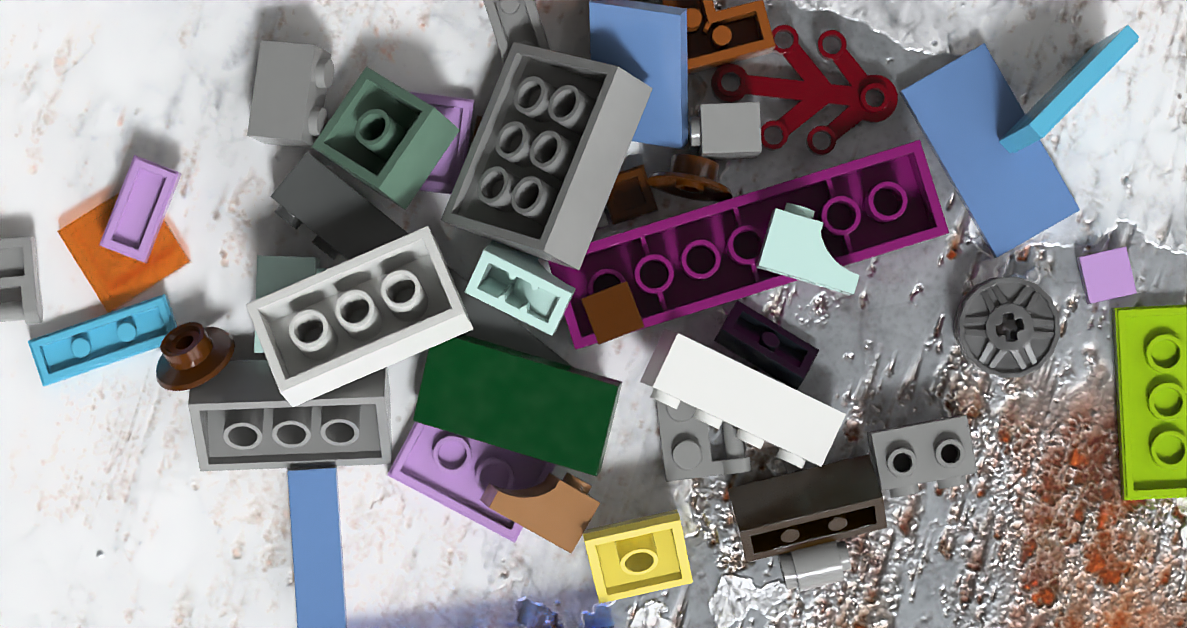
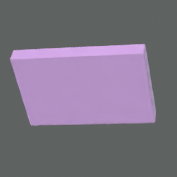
M415 422L387 476L515 543L523 527L488 508L480 501L481 496L489 483L510 490L534 487L545 481L549 472L552 473L556 464Z

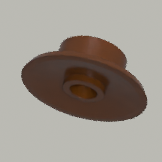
M690 154L672 155L669 172L653 173L647 179L648 184L652 187L681 198L704 202H722L733 198L728 187L716 182L719 164L701 156Z
M188 322L177 326L162 340L160 346L162 355L156 367L157 382L164 389L183 391L195 388L209 381L222 371L230 361L235 349L233 336L221 328H204L198 322Z

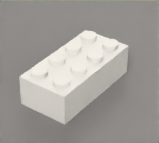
M429 226L246 304L279 392L292 407L473 330L445 259Z

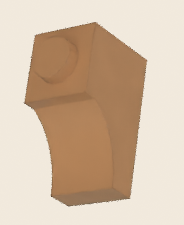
M549 472L545 481L534 487L521 490L504 489L489 483L480 498V501L488 508L571 554L600 505L599 501L588 494L592 486L569 472L565 474L563 480Z

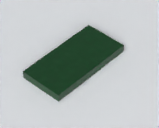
M461 334L429 348L413 421L597 477L601 472L622 381Z

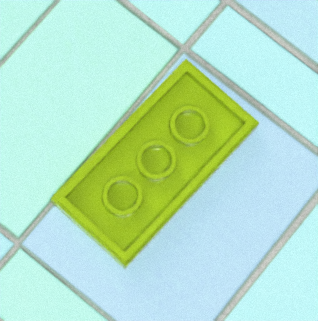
M1187 304L1112 308L1121 500L1187 497Z

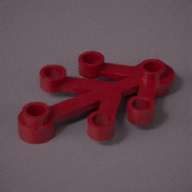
M789 25L775 27L772 30V35L775 42V35L777 33L787 32L792 37V45L789 48L782 49L775 43L773 52L783 55L803 81L748 75L741 66L731 63L720 66L711 78V91L723 103H736L745 95L800 101L777 121H768L761 127V144L765 149L771 151L782 148L792 132L827 104L849 107L827 126H817L808 133L806 138L807 148L811 153L818 156L830 153L834 149L836 141L860 121L878 123L886 120L893 114L898 103V94L894 84L884 76L877 74L867 75L846 49L847 43L844 35L836 30H828L822 33L817 40L816 49L823 59L833 61L850 86L831 84L798 44V34ZM825 38H836L840 43V50L835 54L827 53L822 45ZM727 74L736 75L740 81L739 88L735 91L725 90L721 84L723 76ZM872 89L878 90L883 97L882 104L878 107L868 105L865 99L867 91ZM769 127L780 129L782 132L781 142L778 144L768 143L764 138L765 130ZM817 132L826 133L830 138L828 148L824 150L817 149L812 143L813 135Z

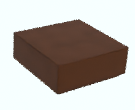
M643 164L618 173L606 203L612 225L658 211L651 186L647 182L648 177Z
M627 281L581 299L599 345L645 327Z

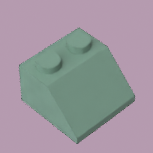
M366 67L311 147L377 193L406 210L460 130L435 107Z

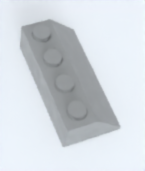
M267 360L229 361L215 377L189 391L188 407L200 471L392 464L390 386L387 367L295 407H292L279 392Z

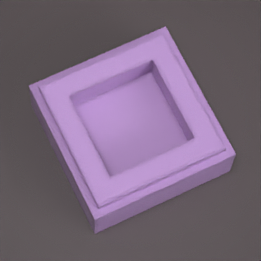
M1126 246L1077 257L1087 304L1137 293Z

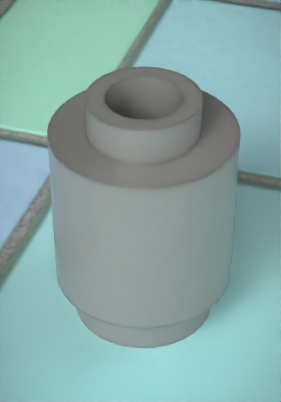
M831 541L778 555L786 590L798 587L799 592L845 581L843 571L851 569L845 541L837 543L836 541Z

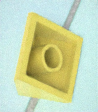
M677 509L587 529L583 533L599 604L693 583Z

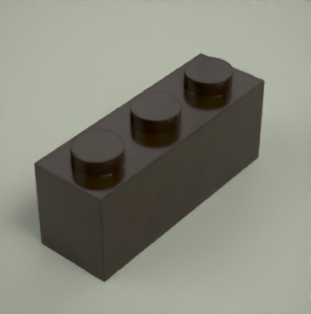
M869 454L842 459L838 462L822 465V467L797 470L790 474L728 488L733 518L746 562L887 528L883 495Z

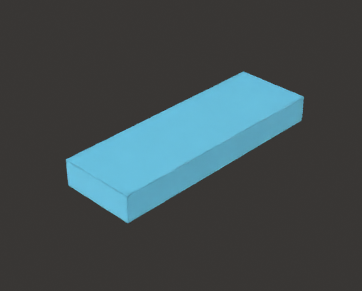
M163 294L29 340L28 344L42 385L49 386L160 348L164 337L177 327V323L168 296Z

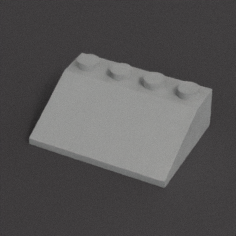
M513 42L441 220L541 259L580 270L653 88L618 66Z

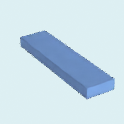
M337 467L289 470L287 472L297 628H347Z

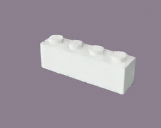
M664 329L640 380L641 383L654 388L650 396L651 398L674 409L678 408L680 401L696 408L693 418L716 429L720 428L722 422H726L738 428L735 438L759 449L762 448L764 441L780 448L776 455L777 458L803 469L806 461L822 467L846 416L845 413L692 339Z

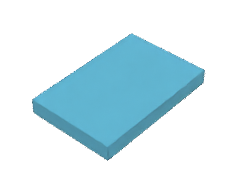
M1126 25L1094 44L998 142L1009 153H1016L1044 138L1139 41V36L1129 25Z

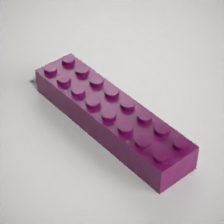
M917 140L593 241L589 245L580 270L548 261L552 275L576 288L564 313L575 350L598 343L581 299L625 281L628 282L645 326L639 330L799 281L756 267L772 211L775 208L784 211L786 203L799 205L815 211L813 220L823 222L821 236L824 245L834 260L843 267L948 234L949 230L921 141Z

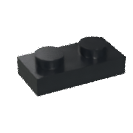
M738 300L714 339L715 342L795 390L804 381L819 352V349Z

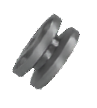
M1019 277L990 278L973 286L960 300L954 316V339L962 356L977 370L1000 378L1023 377L1040 369L1053 355L1060 337L1059 314L1051 297L1037 284ZM1006 313L1007 320H1016L1017 328L1010 331L1011 339L1007 341L1005 335L996 333V326L1003 323L1002 315Z

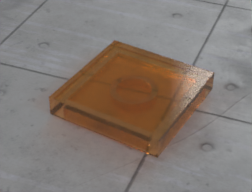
M119 193L57 231L108 313L117 310L192 263L165 218L147 263L100 246V241Z

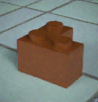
M659 0L660 5L687 8L688 75L720 67L724 64L769 54L775 48L763 0L720 11H715L713 0Z

